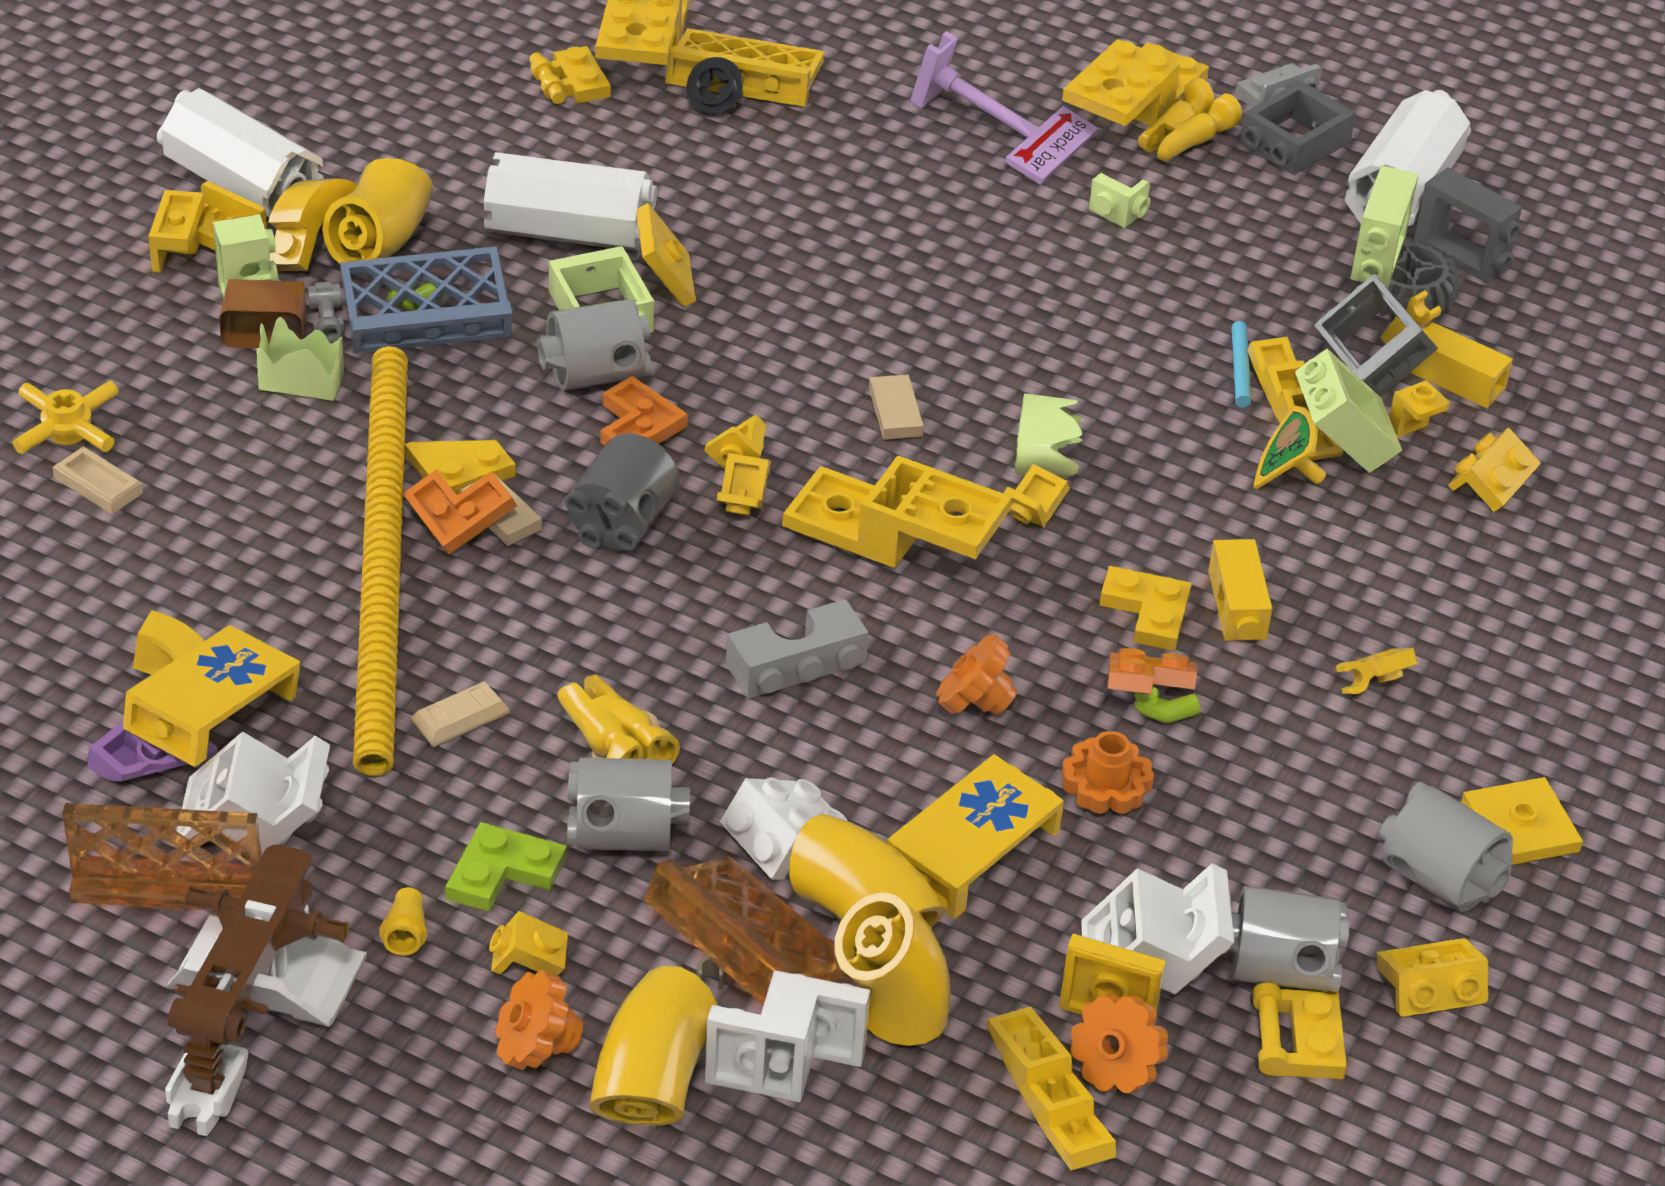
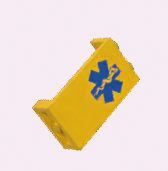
M228 625L126 691L123 729L196 767L206 760L209 731L220 722L268 690L289 701L296 698L301 661Z
M993 754L889 837L886 842L894 847L918 870L944 906L945 914L954 920L966 910L970 883L1038 827H1041L1053 836L1060 832L1064 800L1058 797L1052 790L1043 787L1022 773L1017 767L1008 764Z

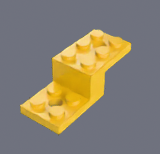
M608 0L595 45V58L668 65L672 45L677 46L683 35L691 0Z
M1117 39L1063 89L1062 101L1123 126H1127L1133 119L1151 125L1174 103L1180 100L1184 101L1183 92L1188 82L1195 78H1202L1204 80L1208 78L1209 66L1199 63L1191 57L1181 56L1166 50L1160 45L1147 42L1140 48L1129 41Z
M901 456L895 458L875 486L820 466L783 513L782 526L896 568L917 538L976 559L1011 510L1012 496ZM839 507L846 509L845 511L840 512L834 511ZM954 512H960L964 515L954 516L951 514H953Z

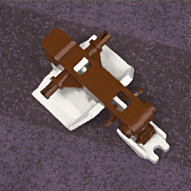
M283 845L267 847L254 868L252 877L241 897L229 895L227 889L218 888L215 892L193 885L186 892V906L210 910L211 915L207 918L180 968L167 984V987L174 989L175 993L185 995L184 998L177 997L173 1001L168 1015L169 1027L176 1028V1033L191 1037V1040L184 1048V1055L165 1089L166 1101L170 1104L168 1121L171 1128L179 1129L186 1118L197 1117V1134L207 1136L215 1127L219 1117L228 1116L244 1076L248 1059V1050L246 1048L229 1044L230 1042L238 1043L243 1036L246 1026L245 1010L260 1014H266L268 1010L292 1015L294 1019L329 1027L334 1022L367 957L366 952L350 949L343 944L349 930L348 922L325 918L322 912L313 910L309 914L307 903L312 896L313 889L312 884L305 880L304 877L311 866V856L304 850Z

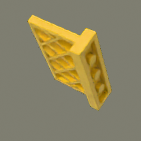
M687 28L677 46L672 45L668 65H666L665 83L686 87L689 74L698 63L707 58L722 57L733 62L744 78L743 94L740 96L805 107L808 102L809 89L824 62L825 51ZM713 74V86L707 88V90L719 92L720 87L725 86L726 83H720Z

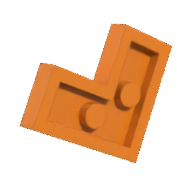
M633 376L603 392V406L620 417L617 421L600 430V443L604 446L616 435L625 433L645 436L660 444L688 427L687 413Z
M437 469L402 493L448 555L517 507L513 497L492 471L458 495H456Z
M1121 648L1119 653L1110 652L1107 689L1152 694L1154 684L1195 690L1197 665L1196 663L1189 662V657L1166 653L1163 654V659L1145 657V651L1134 648Z

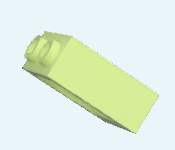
M1381 165L1362 217L1350 279L1365 282L1375 274L1387 288L1389 287L1406 237L1419 174Z
M623 246L549 261V293L559 310L580 307L575 299L576 296L619 288L625 300L629 299L636 302L639 316L646 315L650 333L654 332V300ZM593 266L592 270L586 271L587 268Z
M1328 349L1324 350L1295 371L1314 424L1369 473L1402 451L1382 398Z

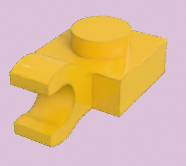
M1426 290L1412 297L1406 309L1421 328H1423V324L1437 318L1441 313L1439 306L1432 310L1425 306L1424 299L1428 296ZM1398 316L1395 317L1380 337L1385 344L1406 328Z
M1392 648L1357 659L1356 661L1342 662L1336 666V671H1351L1354 675L1353 684L1342 688V694H1359L1366 690L1373 676H1377L1378 682L1394 680L1404 676L1402 669L1417 665L1418 663L1414 648Z

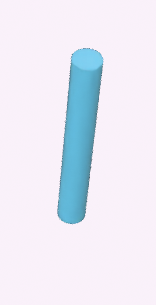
M1237 321L1232 325L1235 403L1240 408H1246L1251 404L1249 354L1247 351L1248 333L1246 323Z

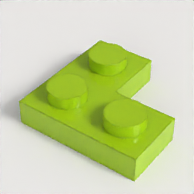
M480 822L445 886L446 900L490 911L506 879L551 890L567 859V846Z

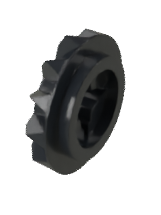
M722 57L707 58L698 63L690 72L686 85L687 95L691 103L707 115L710 113L723 115L725 110L730 107H736V101L743 94L744 78L738 67L730 60ZM713 74L720 83H726L725 86L719 89V98L712 91H706L707 88L713 86Z

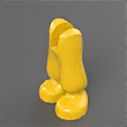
M1195 78L1185 85L1183 92L1184 101L1180 100L1174 103L1158 120L1151 124L1138 137V145L1147 153H1152L1158 149V159L1167 162L1188 148L1211 140L1216 132L1230 130L1239 124L1242 119V109L1238 100L1227 93L1220 95L1214 100L1213 90L1209 83L1202 78Z
M597 674L585 678L584 690L577 683L572 682L558 691V700L578 726L592 750L600 756L620 759L672 760L673 764L679 755V741L670 732L652 725L647 713L623 699Z

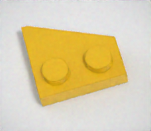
M496 440L409 442L405 444L406 458L424 479L437 469L456 495L460 494V489L475 483L490 471L501 481L516 476L515 462Z

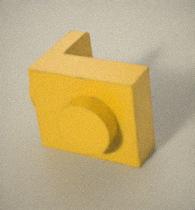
M1426 380L1394 392L1389 418L1397 438L1428 426L1431 416L1448 410L1449 401Z
M754 415L737 427L729 428L706 443L705 452L724 469L726 468L728 453L759 458L764 448L763 442L767 424L757 415Z
M728 453L722 490L717 494V501L727 504L725 511L750 515L751 508L762 510L770 460Z
M1032 464L1016 490L1007 487L1003 494L1012 496L1011 510L1009 511L1012 517L1024 524H1029L1031 521L1044 528L1070 487L1068 481Z
M518 911L505 926L500 925L491 938L489 945L490 952H493L491 971L501 975L514 961L537 972L544 970L558 976L565 969L568 932Z

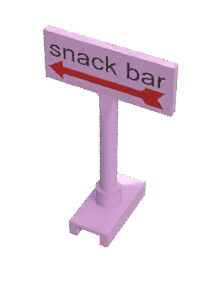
M947 31L942 34L938 48L932 44L926 48L910 101L923 108L941 92L942 88L948 92L953 90L1024 135L1027 139L1006 156L1005 163L1040 185L1098 132V127L1064 106L1040 127H1037L961 79V74L949 67L958 38Z

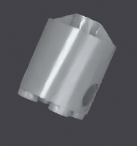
M626 299L551 311L548 314L546 323L547 334L545 337L538 338L537 340L538 357L543 370H553L555 380L562 391L622 382L631 376L640 379L643 376L652 374L651 359L648 352H645L644 340L650 338L649 322L646 315L639 316L637 304L634 300Z
M579 758V762L570 763L568 799L577 800V806H570L567 845H577V849L670 851L671 824H689L690 787H672V760ZM595 800H605L611 805L601 808L592 802Z
M1418 782L1411 789L1407 797V804L1399 815H1390L1380 829L1379 838L1385 841L1382 859L1386 865L1461 912L1469 911L1483 898H1494L1505 887L1512 872L1513 838L1508 831L1438 788Z
M1244 886L1239 900L1237 913L1231 912L1234 943L1228 951H1232V980L1257 984L1270 982L1279 987L1299 990L1338 992L1342 977V964H1338L1339 948L1347 947L1350 920L1346 919L1347 903L1340 902L1336 898Z

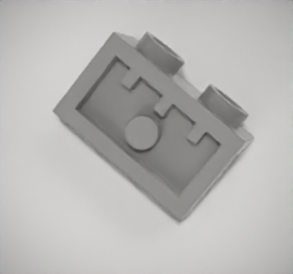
M1294 63L1284 65L1237 82L1235 94L1253 108L1299 81H1303L1318 90L1322 68L1317 64L1302 69Z

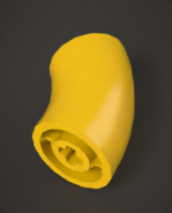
M384 158L374 160L366 165L359 184L350 195L341 197L332 203L324 216L323 236L330 255L340 264V262L387 258L397 252L414 234L429 205L433 185L427 173L415 164L402 159Z
M819 814L812 817L801 828L794 841L789 871L793 890L801 899L821 906L840 920L843 919L855 903L865 896L879 892L897 895L918 912L931 928L945 913L944 906L929 883L902 854L874 833L854 823L830 815Z
M879 892L865 896L851 906L840 922L835 936V956L840 968L855 981L858 987L871 990L868 1030L875 1036L894 1044L911 1046L928 1043L939 1037L948 1025L951 990L950 975L945 956L931 927L918 912L897 895Z
M663 965L650 970L628 994L610 1025L600 1052L590 1100V1109L596 1115L620 1123L644 1126H662L676 1123L683 1119L689 1083L698 1059L706 1047L707 1019L712 1005L718 1006L710 988L696 974L682 967Z

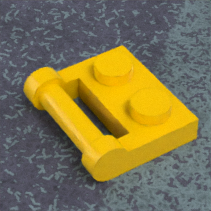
M1270 982L1255 986L1252 991L1253 1004L1259 1010L1262 1050L1258 1053L1260 1071L1271 1076L1344 1079L1347 1064L1339 993L1280 989L1278 985ZM1278 1012L1290 1014L1293 1053H1287L1285 1049L1281 1048Z

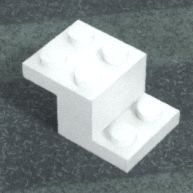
M240 733L189 777L174 845L189 854L203 841L209 842L217 833H220L261 857L267 847L285 844L298 827L303 823L312 822L321 810L322 799H320L322 784L329 771V766L326 763L330 744L314 736L287 759L248 734Z
M1211 863L1184 889H1181L1137 868L1081 920L1082 936L1166 960L1161 988L1176 994L1191 980L1196 979L1218 956L1227 952L1234 943L1227 870Z
M774 970L761 1015L737 1008L730 1009L712 1005L707 1019L705 1083L801 1102L813 1058L861 1067L866 1047L871 990L855 987L851 984H840L806 977L801 974Z

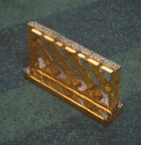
M65 803L62 813L72 873L69 889L71 903L206 910L185 905L186 892L191 885L215 892L218 888L228 890L229 895L241 897L252 877L254 868L262 856L257 813ZM77 821L95 822L102 829L92 834L80 826ZM128 824H142L151 831L141 837L126 826ZM177 826L191 827L198 834L188 839L174 830V828ZM225 829L246 830L247 835L236 842L222 831ZM114 835L129 846L119 852L104 841ZM163 838L176 848L166 854L152 843ZM210 840L224 851L214 857L200 846ZM93 850L94 852H96V853L99 854L100 856H83V855H85V854L88 853L89 851ZM140 852L149 859H139L132 857ZM188 855L197 862L179 860ZM233 858H236L244 864H233L227 862H229Z
M731 856L682 868L673 859L658 863L644 901L761 1004L764 1005L774 970L791 974H798L800 970L802 971V973H799L801 975L830 982L849 976L840 968L835 956V945ZM726 874V875H727L728 877H730L733 881L726 880V879H723V878H720V877H716V876H720V875ZM716 892L738 898V900L717 895ZM748 901L762 905L765 908L748 904ZM748 919L770 925V928L748 922ZM780 928L794 932L796 935L782 932ZM780 947L801 952L802 955L781 950ZM812 956L825 959L829 963L812 959Z

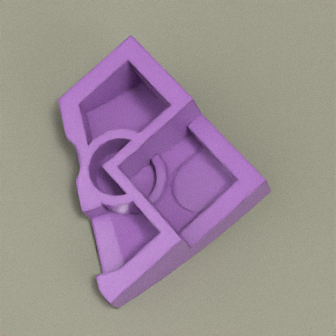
M122 721L89 747L87 767L105 779L118 782L188 763L123 729ZM209 740L206 759H210L217 754V747Z

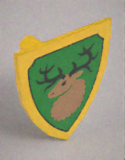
M1294 405L1280 423L1262 454L1253 488L1257 490L1293 466L1314 484L1317 485L1323 481L1326 472L1309 458L1315 453L1318 427L1314 424L1309 410Z

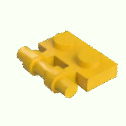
M587 46L570 47L567 50L553 52V61H549L548 58L543 57L539 52L533 53L529 58L533 76L536 80L541 81V90L544 95L555 104L563 103L568 96H572L576 104L611 97V85Z

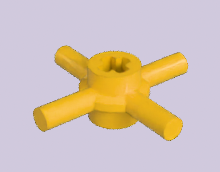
M108 381L82 397L78 392L68 389L58 390L47 395L30 383H24L20 387L18 394L21 398L42 411L41 423L14 439V448L18 453L24 454L50 437L54 442L62 445L75 444L85 439L103 452H108L114 445V438L91 424V411L117 396L119 393L117 386L112 381Z

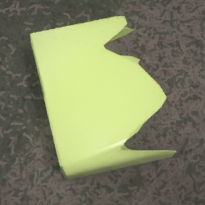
M279 317L276 320L271 340L268 344L266 332L261 323L260 348L256 349L259 390L334 401L344 377L342 337L334 343H329L323 332L314 330L304 339H299L292 330H289L285 320Z
M1024 393L1017 438L1018 448L1016 447V475H1026L1032 464L1060 478H1069L1078 472L1079 465L1058 452V448L1066 447L1067 444L1083 441L1079 438L1082 436V431L1077 423L1084 420L1078 415L1070 414L1064 408L1077 404L1078 400Z

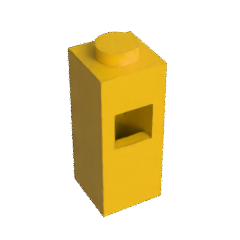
M1432 321L1422 328L1438 349L1410 373L1485 408H1488L1506 389L1513 358Z
M1255 539L1213 540L1208 572L1224 641L1267 640L1272 605Z

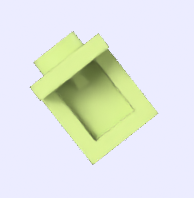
M1100 173L1092 180L1089 210L1126 228L1137 218L1143 217L1150 206V198L1148 197L1150 182L1143 179L1130 188Z

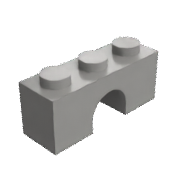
M844 599L807 610L805 638L789 640L782 638L773 632L767 622L728 633L726 666L747 699L866 664L869 632L848 601Z

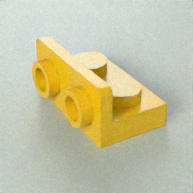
M1465 938L1377 952V970L1395 987L1396 1012L1402 1017L1479 1005L1488 1001V959Z

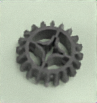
M1405 238L1388 289L1405 309H1407L1408 302L1412 297L1426 290L1428 296L1424 299V304L1429 310L1439 306L1441 313L1449 312L1455 298L1458 296L1460 270L1455 268V260L1447 258V252L1436 251L1435 245L1425 246L1421 244L1420 240L1413 243ZM1355 281L1357 286L1363 283L1360 281ZM1388 304L1380 310L1381 316L1391 315L1394 318L1397 316Z

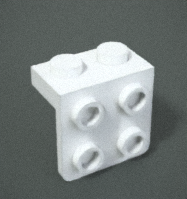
M745 778L720 823L772 880H784L790 871V856L794 841L801 828L812 817L826 814L845 821L847 819L842 813L831 808L820 796V789L807 780L787 781L775 778Z

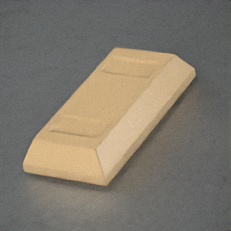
M484 681L418 710L410 717V721L434 748L509 714L510 709Z

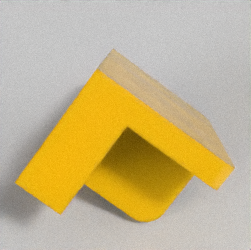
M175 190L164 191L148 236L152 272L161 273L168 252L195 254L198 251L197 226L204 208L203 193Z

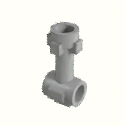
M331 282L315 283L314 286H307L309 309H317L319 311V319L313 320L314 330L323 332L329 343L337 341L341 337L342 331H344L343 317L336 318L334 308L341 307L340 285L331 284Z

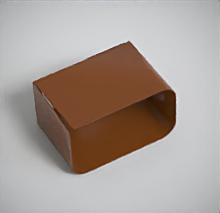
M228 279L219 316L220 336L223 344L231 348H260L261 323L264 326L269 344L276 320L279 317L285 320L289 330H292L299 339H304L306 323L304 282Z

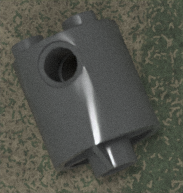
M625 433L613 437L607 442L565 499L569 517L579 531V540L589 548H598L601 545L616 551L633 550L675 493L679 483L678 469L671 456L658 443L645 436Z

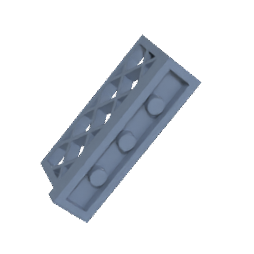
M497 246L340 262L354 354L374 352L387 346L402 349L511 337L512 310L510 301L507 300ZM490 260L491 269L483 277L468 268L473 262ZM445 265L453 270L444 281L429 273V271L434 266ZM406 269L414 274L405 285L393 279L390 275L395 270ZM366 273L375 279L364 289L352 282L350 275ZM460 276L476 284L467 295L452 286ZM421 280L431 283L437 288L428 299L413 291V288ZM382 284L398 292L388 303L373 295ZM485 289L495 295L498 302L481 304L474 299ZM444 293L459 301L457 306L444 308L435 303ZM405 297L420 306L416 311L401 312L396 309L397 305ZM365 302L381 310L377 315L357 316V310Z

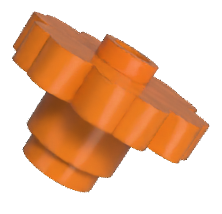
M996 634L985 636L977 646H971L955 662L951 672L942 680L940 688L936 693V696L939 697L938 703L950 714L960 713L969 703L975 704L982 712L989 711L994 716L1003 712L1017 694V689L1012 685V678L1003 671L1011 654L1007 650L1008 645Z
M1115 731L1102 732L1096 738H1088L1084 742L1075 744L1072 748L1071 757L1063 761L1061 773L1064 791L1076 794L1078 806L1089 809L1097 814L1105 813L1110 808L1117 813L1125 814L1132 809L1141 807L1144 794L1152 791L1154 780L1151 760L1140 757L1138 746L1130 743L1125 735Z
M544 970L538 971L536 975L527 972L521 980L513 985L510 1001L501 1007L499 1021L495 1029V1035L500 1039L496 1053L499 1058H502L504 1064L520 1070L525 1069L527 1066L537 1068L550 1054L557 1055L561 1052L568 1054L578 1045L583 1032V1022L579 1016L575 1015L573 1009L569 1008L568 1003L563 1001L567 986L561 981L559 976Z
M1115 994L1101 995L1094 1002L1086 1004L1082 1009L1084 1023H1078L1071 1029V1039L1073 1041L1071 1044V1054L1076 1060L1084 1062L1082 1077L1087 1082L1094 1084L1102 1092L1116 1090L1117 1088L1124 1093L1136 1092L1143 1088L1144 1085L1153 1083L1157 1076L1155 1064L1164 1062L1168 1057L1166 1046L1168 1033L1163 1027L1154 1025L1157 1019L1156 1009L1152 1005L1145 1003L1137 995L1124 996L1122 998Z

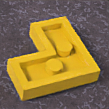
M1109 566L1101 591L1099 606L1139 614L1133 643L1175 651L1192 583Z

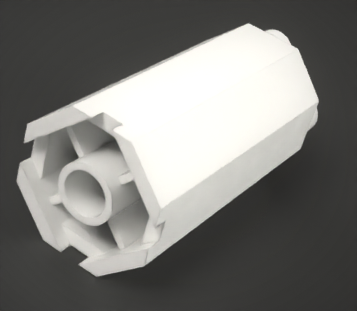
M200 88L193 92L183 90L177 95L172 109L157 133V142L163 145L165 156L207 181L263 206L266 210V216L269 218L276 202L290 186L303 180L324 179V176L318 173V165L323 167V160L320 156Z
M1424 90L1401 102L1349 175L1348 183L1350 185L1345 195V202L1360 224L1381 165L1419 174L1408 226L1415 223L1419 217L1425 183L1447 167L1450 169L1453 167L1465 149L1467 138L1471 133L1470 122L1455 99L1450 98L1448 93L1442 90L1434 92Z
M495 152L493 159L499 165H490L484 196V211H491L492 220L484 219V228L491 233L605 248L623 246L628 251H640L641 243L636 212L638 208L647 203L652 208H655L657 200V186L653 185L647 172Z

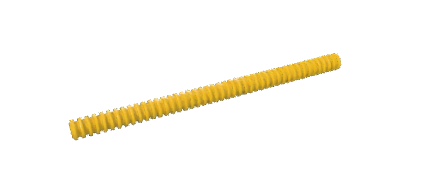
M390 346L380 348L373 354L371 369L353 765L355 769L367 776L384 775L391 770L394 763L408 358L401 349Z

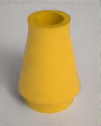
M409 887L400 889L396 893L395 901L380 926L379 933L383 944L393 954L401 956L411 955L427 939L423 895L417 889Z

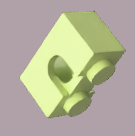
M260 215L213 222L218 283L223 298L228 279L278 281L275 261H269L270 253L276 252L272 229L265 230Z

